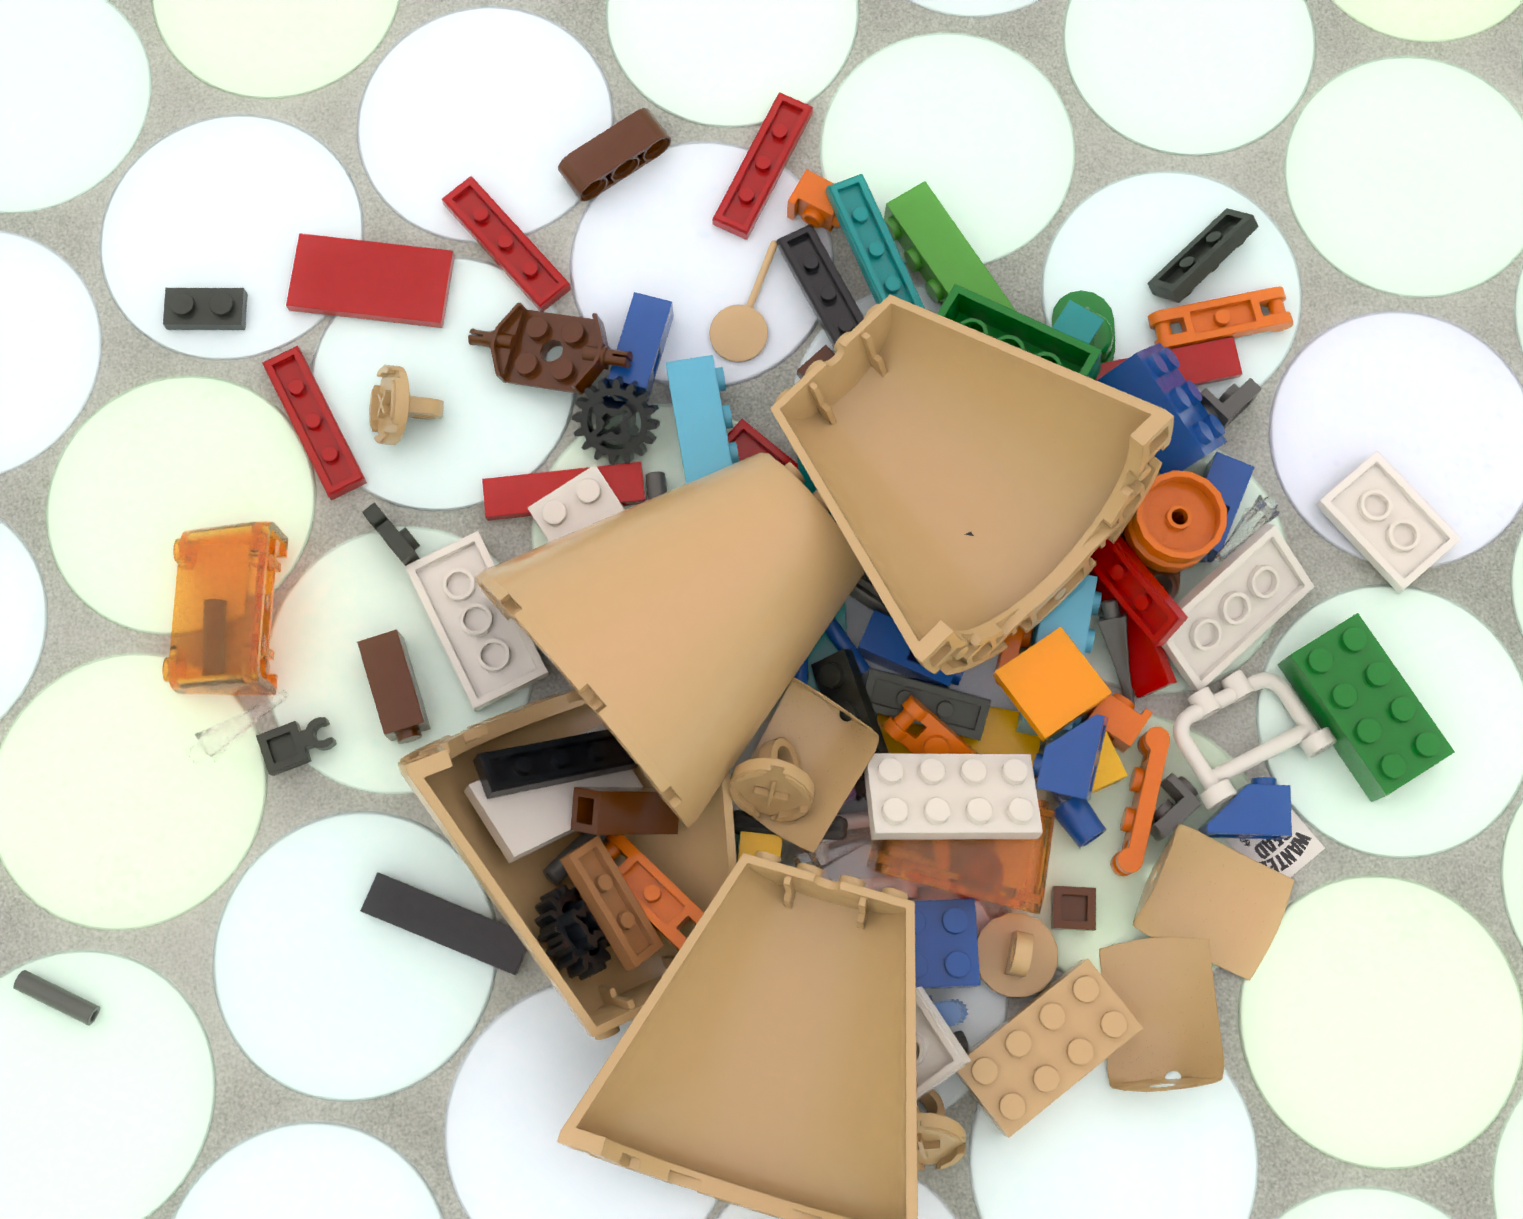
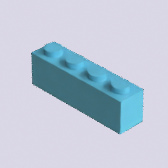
M713 355L666 362L686 484L739 462L736 442L728 443L726 429L733 428L730 405H722L720 391H726L723 367L715 368Z
M1087 575L1062 603L1034 627L1031 646L1059 627H1062L1083 656L1085 653H1091L1095 639V630L1089 629L1091 615L1097 616L1102 592L1095 591L1097 576ZM1019 711L1016 732L1038 736ZM1081 717L1049 739L1056 740L1080 725Z

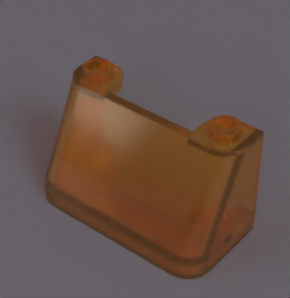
M254 521L185 530L181 538L175 540L173 555L178 565L169 657L164 659L162 674L164 681L169 682L172 690L178 694L276 696L278 675L269 674V660H274V651L270 648L275 572H281V564L276 558H287L288 537L274 522Z
M1038 798L1043 830L1038 839L873 840L866 866L873 871L1040 914L1045 894L1055 811L1048 810L1050 801Z

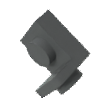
M1249 378L1241 387L1234 383L1219 399L1207 388H1204L1200 392L1202 395V401L1200 402L1209 415L1213 414L1219 419L1225 429L1253 403L1262 388L1252 378Z
M1171 773L1161 781L1160 786L1175 803L1173 804L1167 799L1154 811L1153 819L1155 822L1151 825L1150 834L1157 842L1167 837L1178 824L1180 825L1202 804L1196 798L1198 795L1196 788L1183 776L1178 778L1175 774Z

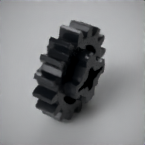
M623 376L615 378L612 385H610L609 380L605 377L598 381L599 390L591 384L584 390L588 398L580 397L576 400L575 404L582 411L573 414L572 420L580 422L581 427L573 433L574 436H585L586 441L581 447L583 450H587L590 447L596 449L594 454L595 460L598 461L604 454H607L610 465H614L620 456H622L627 464L634 459V452L641 457L648 451L644 443L653 444L657 437L650 430L657 429L661 421L651 418V415L659 407L658 405L647 404L646 400L651 393L648 390L639 394L636 391L638 388L636 380L626 387L624 386ZM611 395L621 396L629 401H616ZM624 411L627 412L620 424L612 426L608 430L605 428L614 416L620 415ZM592 412L596 416V429H594L592 424ZM637 412H639L641 419L640 429L636 425ZM604 440H615L620 445H613Z
M562 885L540 897L541 902L535 905V909L540 916L535 918L534 922L540 927L539 940L546 942L548 945L547 956L551 957L554 955L557 969L560 971L566 967L569 978L572 979L578 976L580 981L606 969L607 965L605 962L611 959V955L605 948L611 945L583 898H580L577 888L574 887L569 890L567 885Z

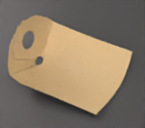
M793 677L750 759L758 758L761 745L765 742L777 738H785L794 747L797 754L798 767L805 771L815 784L814 801L806 815L793 821L774 822L770 820L771 815L760 813V818H754L783 839L814 853L875 754L879 735L850 712ZM842 711L848 715L851 721H843L840 718L839 712Z
M1178 824L1146 881L1132 925L1150 937L1209 939L1212 964L1250 981L1278 931L1295 880L1239 853L1194 828Z
M1152 937L1100 948L1101 975L1143 1026L1140 1032L1107 1058L1110 1087L1123 1091L1156 1092L1193 1088L1221 1081L1224 1074L1225 1059L1209 939ZM1170 1071H1177L1181 1074L1179 1079H1165V1076ZM1162 1084H1176V1085L1167 1086V1087H1150V1086L1162 1085Z

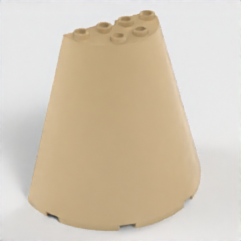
M889 295L880 304L873 305L867 311L864 319L851 332H846L839 337L834 346L836 354L828 361L817 360L813 362L806 370L805 375L792 388L781 392L775 400V404L770 408L913 655L931 673L936 674L941 670L945 675L960 673L976 667L1008 648L1004 640L1010 634L1014 635L1018 627L1025 633H1028L1062 603L1096 566V561L1090 556L1098 547L1102 549L1106 545V539L1114 544L1143 502L1162 465V462L1155 457V454L1160 449L1163 451L1170 444L1174 425V416L1166 409L893 295ZM971 532L974 536L964 534Z
M769 453L755 454L485 569L475 577L483 593L507 620L512 618L517 622L602 720L628 755L644 770L643 773L659 796L687 828L696 822L865 573L838 524L829 514L830 511L818 490L811 493L803 484L805 482L804 477L792 463L788 462L784 466Z
M573 689L570 692L561 695L554 694L468 726L466 730L453 736H444L407 754L397 764L405 781L584 1030L595 1040H602L617 1034L620 1031V1025L632 1019L634 1020L678 953L677 949L655 929L664 947L635 969L626 972L613 948L609 946L605 949L611 955V959L605 962L607 968L580 981L578 976L572 979L569 978L566 967L559 971L556 961H554V955L548 957L546 954L548 949L547 943L540 941L538 938L540 927L535 924L534 919L539 917L540 914L536 911L535 905L541 902L540 897L555 888L567 885L568 889L571 890L575 887L569 875L558 886L552 884L543 874V869L582 832L574 831L526 856L508 863L464 793L469 784L480 780L473 763V759L479 753L579 735L599 725H603L605 729H608L578 692ZM639 766L636 769H632L643 787L654 788L643 773L644 770ZM730 772L696 822L689 828L679 819L678 834L624 835L703 912H705L737 863L733 804L729 794ZM607 839L603 841L604 845L608 842ZM619 854L613 861L619 867L626 858ZM689 920L679 931L688 938L696 925Z
M756 851L755 856L743 853L560 1130L557 1142L669 1184H676L697 1191V1193L778 1219H918L915 902L907 900L909 895L898 889L883 887L882 892L865 888L866 883L856 877L840 875L839 882L822 878V869L810 864L798 863L797 868L781 864L780 857L768 852Z

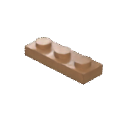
M598 835L587 840L559 859L626 972L637 968L664 947V944Z

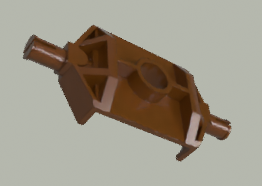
M517 303L495 327V330L490 332L472 328L469 331L471 335H468V343L470 345L489 347L491 349L495 374L503 383L582 395L585 393L584 390L593 384L604 369L608 370L609 365L630 368V362L633 361L631 351L614 350L608 346L605 326L597 313H593V319L527 310L522 303ZM556 346L563 347L559 358L551 362L546 361L547 353Z

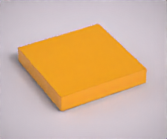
M1059 627L994 671L992 675L1042 742L1058 733L1112 694L1111 690L1062 627Z

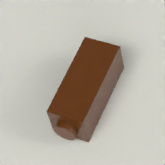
M395 629L358 641L357 644L384 735L390 741L397 740L398 744L420 739L422 737L421 732L429 730L431 727L404 637Z
M574 787L571 830L594 835L678 834L679 818L663 801L655 788Z

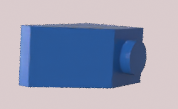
M1096 714L1046 745L1043 754L1037 753L1033 764L1034 778L1038 779L1036 788L1090 800L1109 718Z
M1252 778L1251 784L1236 791L1237 795L1224 803L1198 829L1199 832L1211 838L1282 840L1292 836L1290 785H1277L1276 778Z

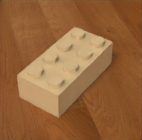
M1083 959L967 1052L971 1062L958 1070L956 1075L1001 1133L1010 1138L1140 1032L1143 1026L1091 961Z

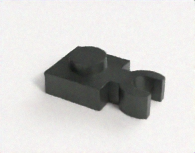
M375 502L362 511L368 522L404 566L420 559L415 552L420 547V544L406 527L398 531Z
M326 717L315 718L302 731L299 723L293 721L256 735L268 773L271 776H275L312 762L308 751L310 749L316 748L325 751L336 746L337 743L333 737L326 738L325 740L317 739L318 730L330 725L329 720Z

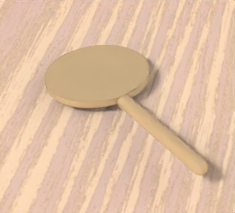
M775 240L771 241L747 304L732 305L724 308L714 317L711 323L709 336L712 347L725 360L731 362L749 361L758 356L767 343V324L763 316L753 307L778 246Z

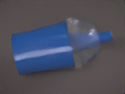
M1046 791L1045 804L1047 812L1055 817L1079 849L1097 839L1107 830L1087 800Z

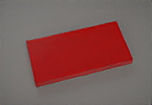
M299 233L286 307L289 311L443 328L455 255L452 250Z

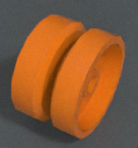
M1173 470L1156 476L1143 502L1125 527L1124 537L1128 546L1145 566L1158 572L1177 573L1192 568L1220 542L1227 527V508L1221 493L1208 479L1190 471Z

